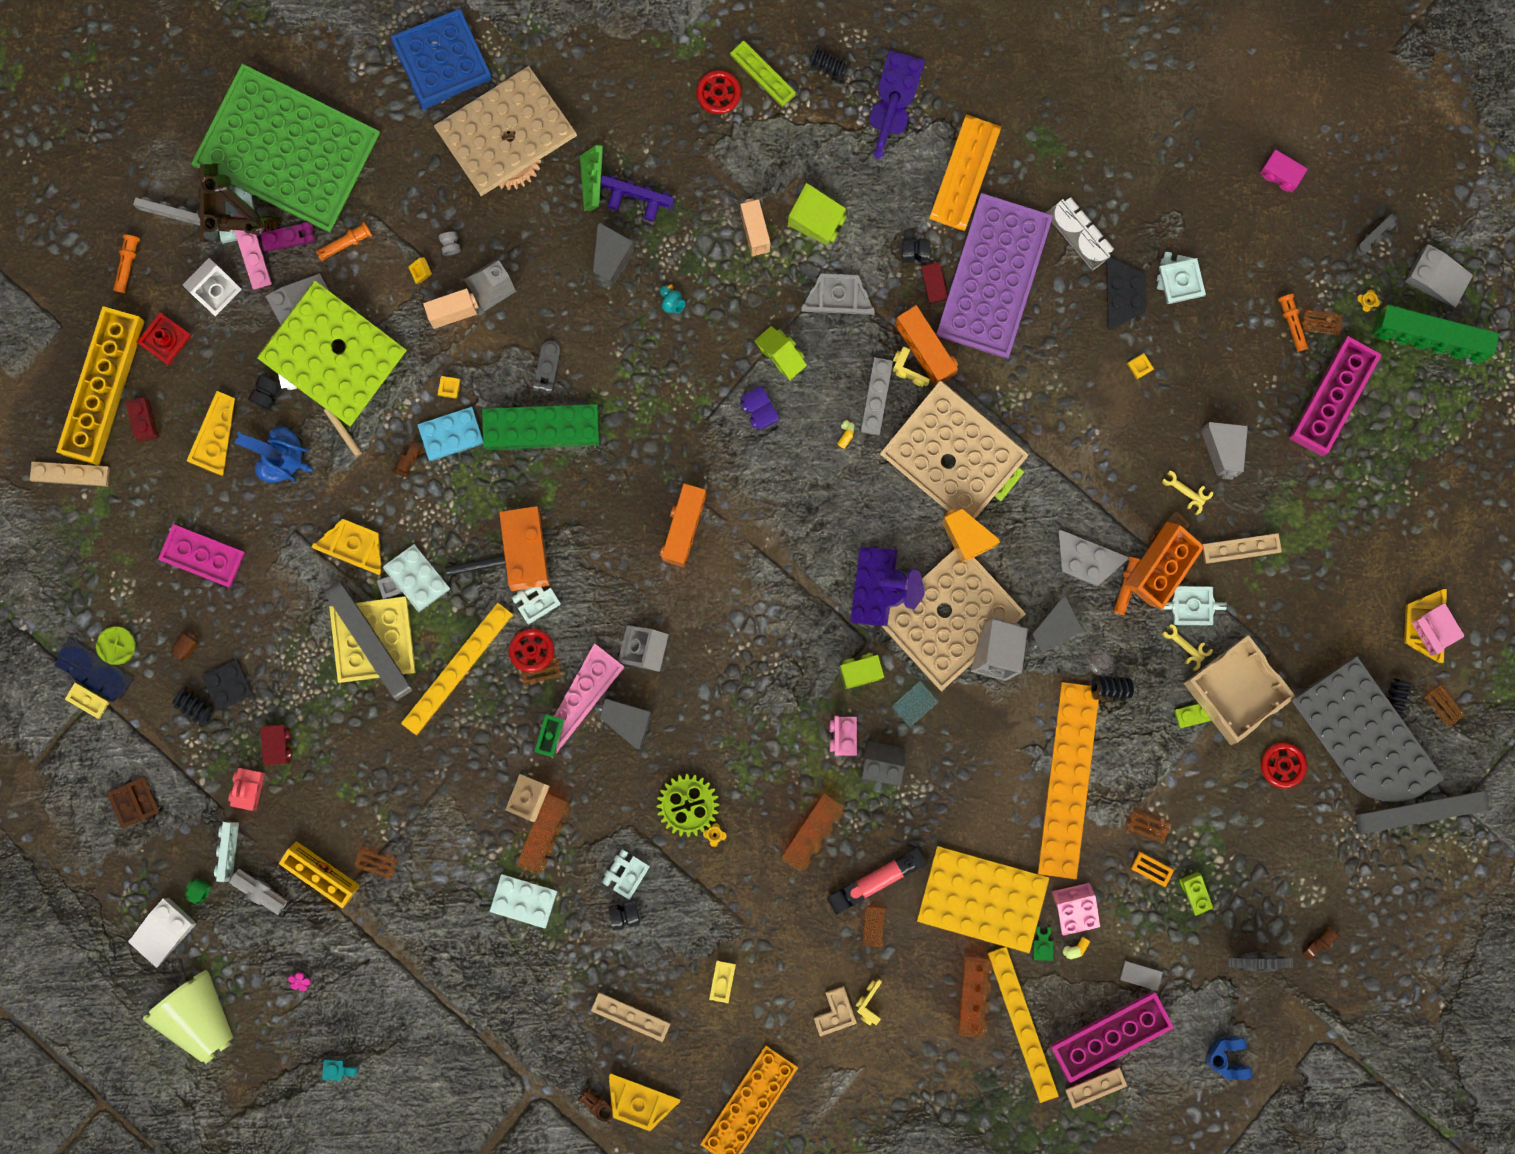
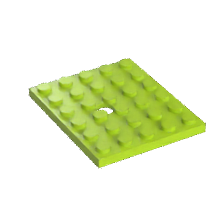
M314 280L256 358L351 427L407 350ZM335 339H342L345 342V350L340 354H335L332 351L331 344Z

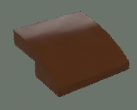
M144 777L107 793L121 829L159 813Z

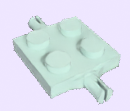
M1178 586L1173 593L1172 602H1167V606L1163 608L1172 610L1173 625L1212 626L1215 610H1226L1227 607L1219 606H1226L1227 603L1215 602L1213 587Z

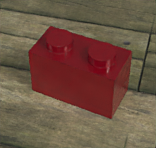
M143 397L125 402L134 438L139 442L158 438L159 435L150 401Z
M287 725L260 727L263 766L290 764L292 749L289 748L288 740H291V731L287 729Z

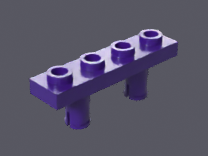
M602 175L600 186L612 191L607 205L612 210H618L622 195L646 201L648 204L643 219L650 222L654 221L658 207L661 206L673 210L675 201L669 193H656L650 187L643 186L641 188L636 186L634 182H622L612 175H607V177Z

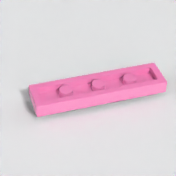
M239 213V214L232 215L231 217H244V216H243L241 213ZM234 230L253 290L272 285L257 235Z

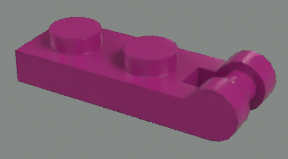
M305 222L301 225L260 234L263 251L266 253L316 242L315 235L312 233L313 224ZM300 232H305V236L301 238Z

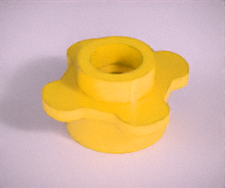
M1368 290L1366 294L1359 295L1357 298L1365 312H1369L1371 308L1380 305V301L1373 290Z
M717 823L713 824L711 828L703 833V836L708 838L710 845L716 847L718 842L725 840L727 837L726 833L721 831L720 825Z

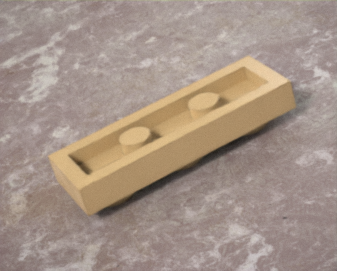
M1117 1067L1065 1089L1074 1109L1125 1088L1127 1084L1120 1068Z

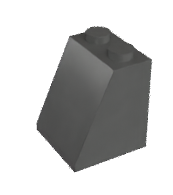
M599 223L597 228L593 273L599 286L605 289L607 287L612 289L632 256L634 245L633 241Z
M1066 596L1054 604L1028 636L1029 641L1027 643L1032 652L1035 651L1038 654L1083 631Z
M605 699L604 703L601 702L598 713L601 714L600 718L634 748L641 750L652 713Z
M867 741L860 779L901 786L905 766V748Z

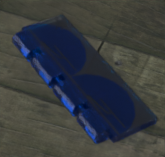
M70 637L56 655L58 660L55 666L65 672H68L73 667L69 674L82 683L89 677L85 685L98 693L104 687L105 689L101 695L112 702L117 697L121 698L134 679L114 665L103 661L98 655Z

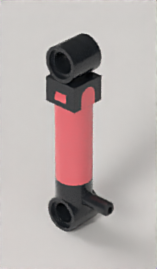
M920 846L856 882L827 897V900L837 915L906 875L924 867L929 862Z

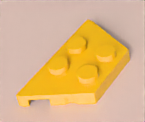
M342 519L332 530L324 534L325 536L311 547L381 576L382 574L379 533Z
M1442 589L1406 604L1404 643L1438 663H1444V651L1431 656L1411 622L1438 606L1446 604L1447 589Z
M609 1074L612 1116L615 1119L651 1131L657 1123L680 1103V1099Z

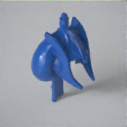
M284 426L274 427L269 433L268 442L270 445L253 437L243 435L239 431L237 432L239 439L236 438L235 444L251 449L253 452L261 455V460L256 463L254 470L257 477L262 481L276 483L289 479L295 482L291 475L297 469H302L306 472L313 471L310 465L308 466L301 461L302 451L308 452L309 449L301 447L299 439L291 429Z

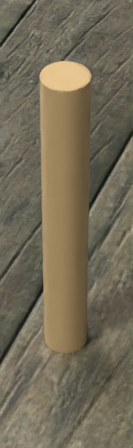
M325 409L324 412L355 457L362 454L361 450L335 415Z

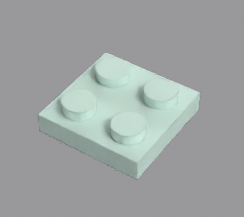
M1197 258L1159 267L1167 304L1206 295Z

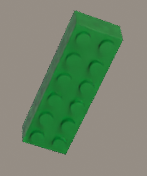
M1390 305L1385 306L1377 313L1372 335L1378 336L1377 338L1381 340L1392 339L1401 345H1407L1408 343L1415 345L1416 349H1431L1433 353L1450 354L1455 359H1470V362L1475 364H1481V362L1483 363L1495 355L1499 333Z
M597 404L482 409L483 447L485 450L600 446L599 408Z

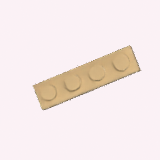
M31 462L30 481L108 487L110 468L106 466Z
M1279 533L1203 544L1205 546L1203 548L1205 564L1282 552Z
M600 992L591 1009L594 1013L663 1042L671 1024Z

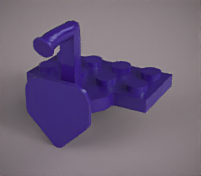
M860 547L850 623L888 626L890 607H897L904 602L906 608L915 609L924 597L925 589L919 571L910 569L906 576L902 571L895 569L898 550Z

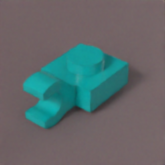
M324 1059L322 1080L342 1081L343 1075L355 1077L358 1067L344 1066L345 1060Z

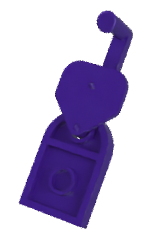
M891 50L888 52L878 87V95L882 102L872 107L869 118L871 126L880 129L876 148L873 151V155L877 159L884 156V147L889 132L900 134L906 128L908 114L904 107L911 104L915 97L925 63L923 59Z

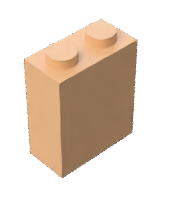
M747 199L743 201V204H740V214L751 256L770 252V240L759 199Z
M467 289L423 303L429 322L434 329L477 315L476 309L479 308L474 294H470Z

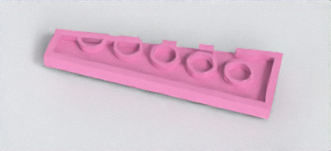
M596 644L591 648L554 715L556 718L566 720L557 752L625 668Z

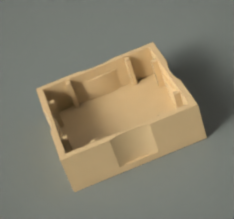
M1249 635L1241 638L1184 682V685L1230 745L1238 743L1255 730L1265 718L1278 712L1295 697L1280 675L1268 664L1266 657Z

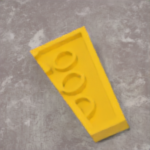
M216 391L187 462L223 476L235 398Z

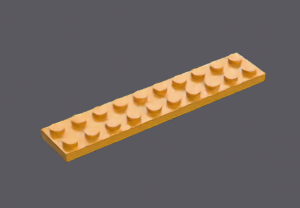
M1061 682L1037 874L1077 879L1099 699L1094 700L1092 698L1091 686Z

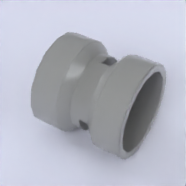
M446 232L438 236L440 243L443 245L441 250L444 256L461 252L460 245L457 244V232Z

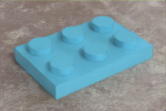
M472 407L417 424L429 461L483 444V438Z

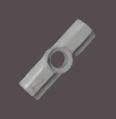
M241 869L234 873L229 882L232 886L244 892L251 901L259 905L262 904L277 915L281 913L288 902L281 895L271 890L268 884L253 878Z

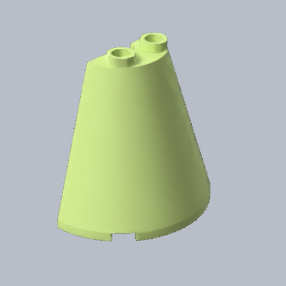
M204 970L194 976L193 980L184 983L149 1011V1015L143 1017V1020L201 1062L204 1061L206 1064L215 1057L213 1053L216 1050L220 1049V1051H223L230 1045L229 1041L233 1038L209 972Z

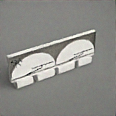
M1071 197L1066 201L1062 199L1049 209L1046 214L1053 215L1051 222L1093 271L1110 257L1109 253L1114 248L1106 239L1099 243L1103 235L1094 224L1089 228L1086 227L1091 221L1082 210L1077 214L1074 213L1079 209V206Z

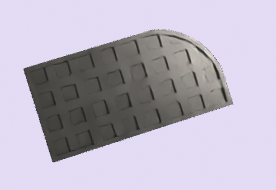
M1356 655L1291 699L1350 783L1364 795L1387 802L1406 801L1420 796L1444 780L1441 773Z

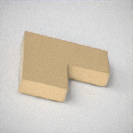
M844 986L825 992L832 1011L813 1017L819 1035L823 1036L857 1024Z

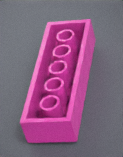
M1349 336L1342 340L1289 439L1321 457L1328 454L1378 363L1381 354Z
M1150 991L1051 1043L1049 1047L1066 1080L1071 1083L1172 1030L1174 1027L1157 994Z

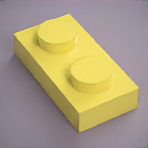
M74 683L65 698L68 702L97 719L101 718L110 703L78 683Z
M716 961L709 1000L729 1003L736 964Z

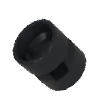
M903 238L902 263H913L914 260H917L918 263H929L930 239L919 238L918 241H915L914 238Z
M259 375L255 383L256 390L251 391L248 400L271 410L275 402L273 397L278 396L281 385Z
M636 901L627 902L622 907L619 904L608 907L613 931L622 930L626 925L629 928L640 926Z

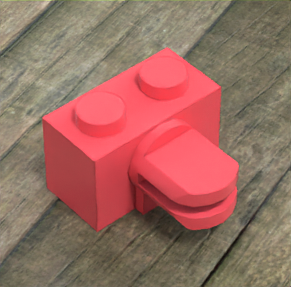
M238 768V771H235L233 776V790L229 794L228 801L231 802L230 806L257 811L265 773Z

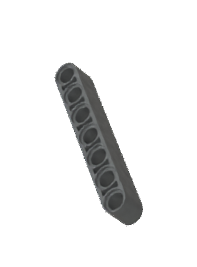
M339 580L324 590V594L393 698L398 701L413 691L411 685L343 583Z
M1485 790L1356 814L1355 817L1359 834L1487 811L1490 810Z

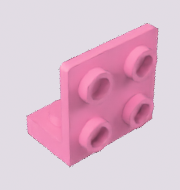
M1446 604L1438 606L1411 622L1431 656L1444 651V648L1464 637Z
M834 716L833 720H830V732H833V739L830 740V752H834V756H857V717Z
M1090 883L1052 891L1053 899L1058 908L1062 935L1100 927L1096 896Z

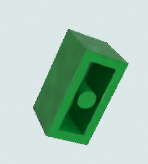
M545 714L534 752L555 758L566 720Z

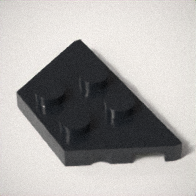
M1109 257L1106 260L1107 330H1112L1146 312V282L1144 273Z

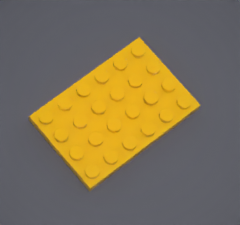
M937 846L917 922L1030 953L1049 878Z

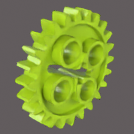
M686 774L685 780L679 775L677 782L673 778L671 779V786L665 783L666 791L660 790L664 796L657 797L658 800L662 801V804L656 806L662 808L658 815H664L661 823L667 821L666 829L672 826L673 834L679 830V836H682L684 832H686L687 837H690L691 832L698 836L699 829L704 833V826L711 828L709 821H716L712 815L719 813L714 810V807L719 806L718 803H714L718 796H712L715 789L709 790L710 783L708 782L704 785V778H701L698 782L696 781V775L693 776L692 780L688 774ZM692 788H697L700 791V796L697 799H692L689 796ZM675 793L681 796V802L677 805L671 802V796ZM702 799L705 800L702 804L692 806L691 811L687 809L671 811L672 808L685 805L686 800L689 803ZM700 806L706 812L702 818L696 817L694 812ZM679 812H684L687 816V820L684 823H679L676 820V815Z

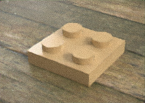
M519 774L505 810L535 822L549 786Z

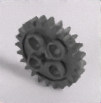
M1258 952L1242 953V956H1229L1228 966L1242 968L1243 971L1258 972L1259 969H1262V972L1278 971L1279 968H1292L1293 958L1278 956V954L1262 952V955L1259 956Z

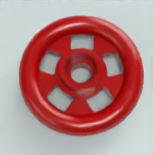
M714 70L708 72L700 79L696 95L698 102L706 111L713 114H724L733 110L739 103L741 87L736 77L731 73L723 70ZM716 78H724V84L716 83ZM707 83L712 85L709 92L704 90ZM733 86L734 93L728 94L727 87ZM717 90L722 91V94L718 96L715 94V92ZM708 97L715 101L712 105L706 101ZM727 99L729 103L722 106L720 102Z
M529 628L520 631L513 637L509 645V658L512 664L524 672L533 673L544 669L549 665L554 656V643L551 637L540 629ZM536 636L543 640L541 644L534 641ZM526 637L529 641L522 646L519 642ZM534 647L533 652H528V649ZM541 649L547 650L545 657L539 656ZM522 650L524 657L518 659L516 652ZM528 659H536V664L528 665Z
M1287 742L1273 744L1264 752L1261 759V771L1264 778L1271 785L1283 789L1291 788L1303 780L1307 771V761L1305 755L1297 746ZM1279 750H1286L1287 756L1279 757ZM1294 756H1296L1299 761V764L1295 766L1291 759ZM1270 758L1276 759L1274 767L1269 766ZM1281 762L1286 763L1285 769L1280 767ZM1293 770L1297 775L1290 779L1287 774ZM1275 771L1282 775L1280 780L1273 777Z

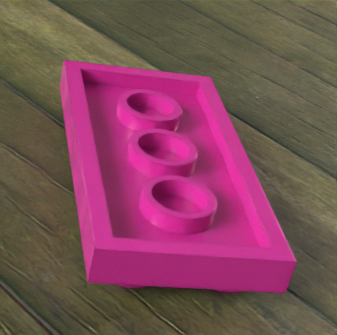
M173 524L158 560L231 588L245 552Z

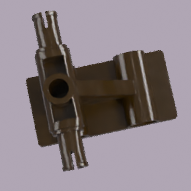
M217 163L200 164L198 169V178L200 179V187L198 189V198L200 199V207L198 208V217L200 218L198 236L200 242L218 240V231L230 232L231 230H239L248 234L258 235L270 233L280 228L281 224L278 223H281V220L278 217H261L230 189L231 179L227 175L218 174ZM225 200L244 217H231V215L226 214Z

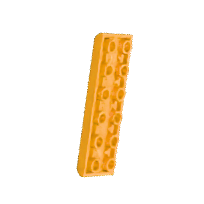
M966 114L933 206L930 220L965 231L1002 126Z
M765 1046L700 1145L713 1154H742L798 1067L768 1046Z

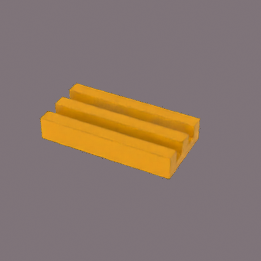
M1138 852L1130 868L1163 887H1166L1174 872L1172 868L1142 852ZM1141 857L1168 871V874L1166 875L1140 861ZM1139 864L1165 878L1164 882L1137 868V865Z

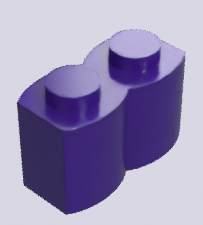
M762 386L741 396L742 401L740 405L744 412H749L751 416L749 421L754 429L757 428L760 432L779 421V417Z

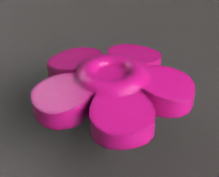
M297 972L296 975H290L288 981L291 983L290 987L294 990H297L299 987V990L306 991L311 983L310 978H304L302 972Z

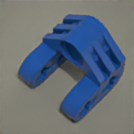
M1236 1035L1216 1039L1206 1055V1064L1229 1080L1253 1078L1250 1066L1236 1065L1228 1067L1227 1055L1224 1053V1050L1235 1051L1247 1048L1246 1038ZM1218 1055L1220 1063L1215 1066L1213 1058Z

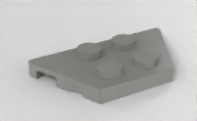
M820 274L801 308V312L874 315L875 313L866 290L862 286L859 275Z
M1062 530L1058 531L1061 572L1098 586L1128 559L1127 556Z

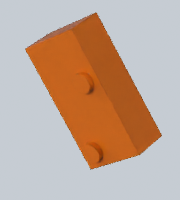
M917 305L898 316L895 322L896 328L934 387L940 380L946 382L954 377L958 370L956 359L953 356H949Z
M683 484L678 504L673 506L670 517H673L666 544L662 546L660 552L664 562L685 568L706 499V490Z
M538 507L499 512L508 585L511 591L550 586Z
M1166 522L1125 585L1150 606L1163 609L1205 546L1181 525Z

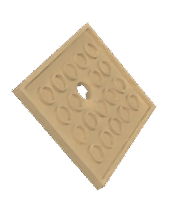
M529 66L434 125L436 131L480 196H483L577 136L575 130ZM507 131L515 132V139L511 142L502 140L503 134Z
M940 380L880 455L947 511L955 508L957 511L963 509L975 519L1029 456V453ZM952 454L955 457L956 464L953 468L948 469L942 465L941 459L943 455Z
M955 549L922 578L925 595L915 609H909L905 607L903 602L897 607H890L888 626H881L940 691L944 690L973 663L985 623L993 618L1002 619L1005 623L1009 624L1017 623L1026 615L975 558L961 563ZM941 603H947L951 606L952 613L947 618H942L937 613V607Z

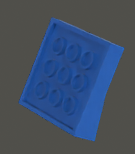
M461 9L391 36L392 46L409 79L422 111L456 94L491 81V74Z

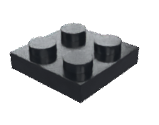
M238 660L201 676L217 711H221L254 695Z

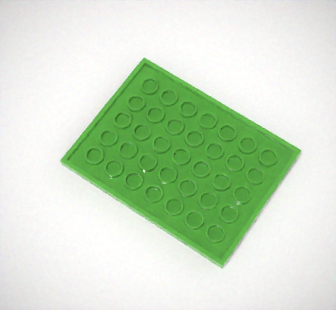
M242 64L191 165L199 169L200 164L217 163L218 174L227 175L231 179L232 186L331 233L380 135V131Z

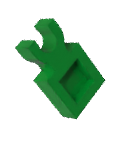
M1039 926L1036 927L1038 940H1033V960L1053 961V941L1048 940L1051 934V927L1046 928L1047 932L1045 934L1040 933Z

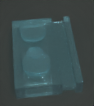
M919 681L892 708L911 727L939 701Z

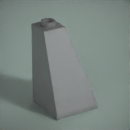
M499 260L492 261L464 279L483 311L488 310L516 292L508 273Z

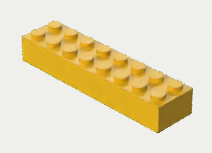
M102 307L58 444L57 453L98 466L100 465L138 345L137 341L140 339L145 323L139 316Z

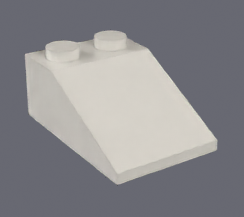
M163 898L128 942L158 968L197 923L170 898Z

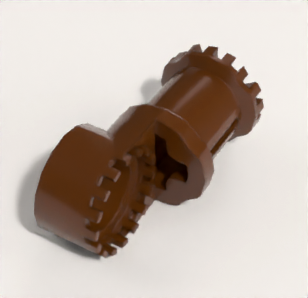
M414 440L411 442V447L407 450L406 456L399 454L398 463L392 469V472L402 477L408 478L407 473L411 464L419 458L423 449V444Z
M1327 925L1323 934L1319 938L1310 941L1302 953L1309 960H1313L1314 956H1317L1316 953L1319 954L1322 948L1326 951L1330 950L1332 943L1341 937L1339 933Z
M588 1087L577 1101L585 1104L590 1109L589 1112L598 1120L608 1122L613 1117L612 1106L602 1098L596 1097L590 1091L591 1088ZM601 1108H609L611 1114L608 1118L600 1116L599 1111Z

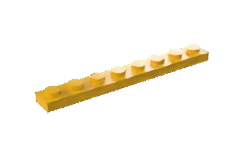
M497 603L401 724L415 735H418L511 619L513 614Z
M1007 947L988 952L987 954L1038 1100L1042 1103L1059 1097Z

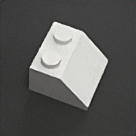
M210 258L183 284L214 316L242 290Z

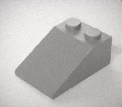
M1428 244L1420 251L1405 282L1456 308L1473 275L1446 253Z
M320 274L281 287L266 295L280 324H282L314 280L328 290Z

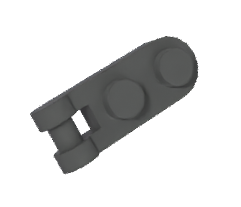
M1394 213L1390 214L1355 248L1356 255L1361 257L1370 251L1372 242L1377 244L1384 237L1382 233L1386 229L1390 231L1398 224L1395 221L1398 217Z
M547 341L542 345L533 385V391L535 392L546 391V394L553 393L560 358V347L554 341ZM542 378L548 379V384L541 383Z

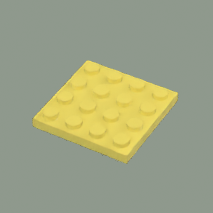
M407 597L356 603L403 675L416 673ZM329 606L338 683L380 678L334 607Z

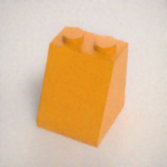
M955 508L944 515L942 524L961 563L996 547L1000 543L995 535L963 509L957 511Z

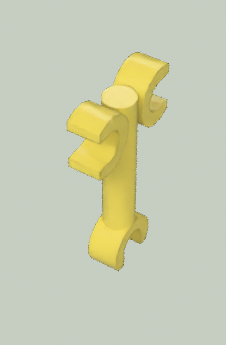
M1169 471L1167 474L1171 476L1172 480L1169 482L1163 479L1162 483L1165 486H1174L1191 498L1193 501L1187 505V509H1190L1192 505H1196L1198 510L1195 514L1201 513L1203 504L1213 496V492H1210L1208 496H1204L1202 491L1205 487L1202 486L1197 494L1178 481L1173 471Z
M1170 624L1168 627L1172 629V635L1163 632V637L1173 639L1193 657L1187 658L1185 664H1189L1193 660L1196 666L1192 670H1198L1201 665L1200 662L1205 657L1211 655L1213 650L1209 649L1207 653H1204L1202 651V647L1205 645L1204 642L1199 644L1196 650L1177 633L1176 626Z

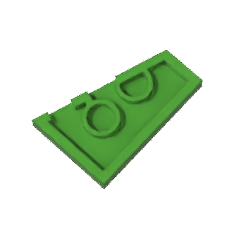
M595 145L580 155L584 211H592L599 207L603 149V146Z

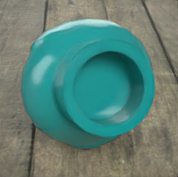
M672 284L663 285L660 288V294L664 297L661 303L662 309L667 313L674 312L678 314L682 312L685 307L682 294L677 290H673L674 286Z

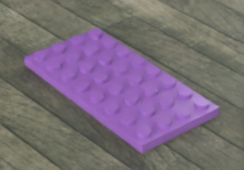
M981 193L936 333L937 337L1006 359L1009 358L1053 215Z

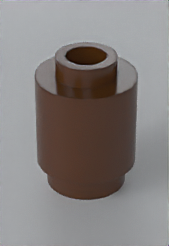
M189 631L186 634L182 632L172 646L173 649L170 653L184 661L198 645L197 637Z

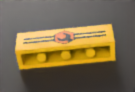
M297 841L288 848L279 862L282 867L341 908L345 907L360 887L359 884Z

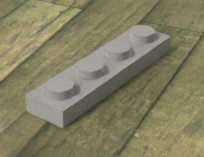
M142 197V199L135 198L133 205L138 210L200 226L198 211L196 213L189 212L190 209L179 206L177 209L171 207V204L162 201L160 204L154 203V200L147 197Z
M874 357L861 433L880 435L893 364L891 360Z

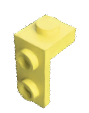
M903 347L901 352L897 350L893 359L896 362L893 371L896 372L895 375L903 379L907 377L918 386H927L930 379L903 367L910 349Z
M879 978L876 981H871L867 987L869 992L865 998L861 996L855 1005L858 1007L856 1011L862 1015L861 1020L868 1025L872 1023L877 1025L880 1021V1017L865 1007L882 983Z

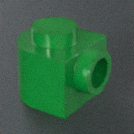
M198 878L191 880L186 887V900L194 904L197 902L204 903L210 892L211 885Z

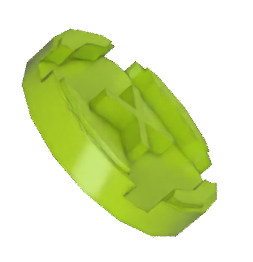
M113 626L105 629L100 633L96 642L97 654L103 661L111 665L126 663L135 653V639L128 630L122 627Z

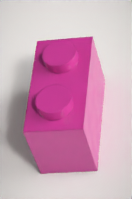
M1275 149L1260 174L1267 181L1277 183L1282 190L1293 192L1308 169Z

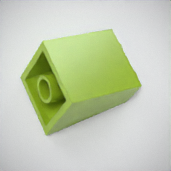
M806 183L789 215L788 226L828 246L830 241L834 243L839 233L836 231L838 226H843L847 218L845 215L846 208Z

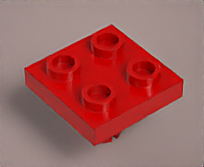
M159 312L137 343L169 366L192 335Z

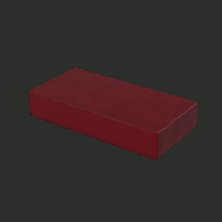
M940 262L921 266L928 303L947 300L948 297Z

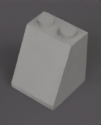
M1209 422L1202 428L1201 432L1216 475L1222 476V479L1232 480L1244 472L1248 426Z
M993 618L985 623L971 672L1004 681L1022 673L1028 629L1021 627L1018 623H1005L1004 620L999 618Z

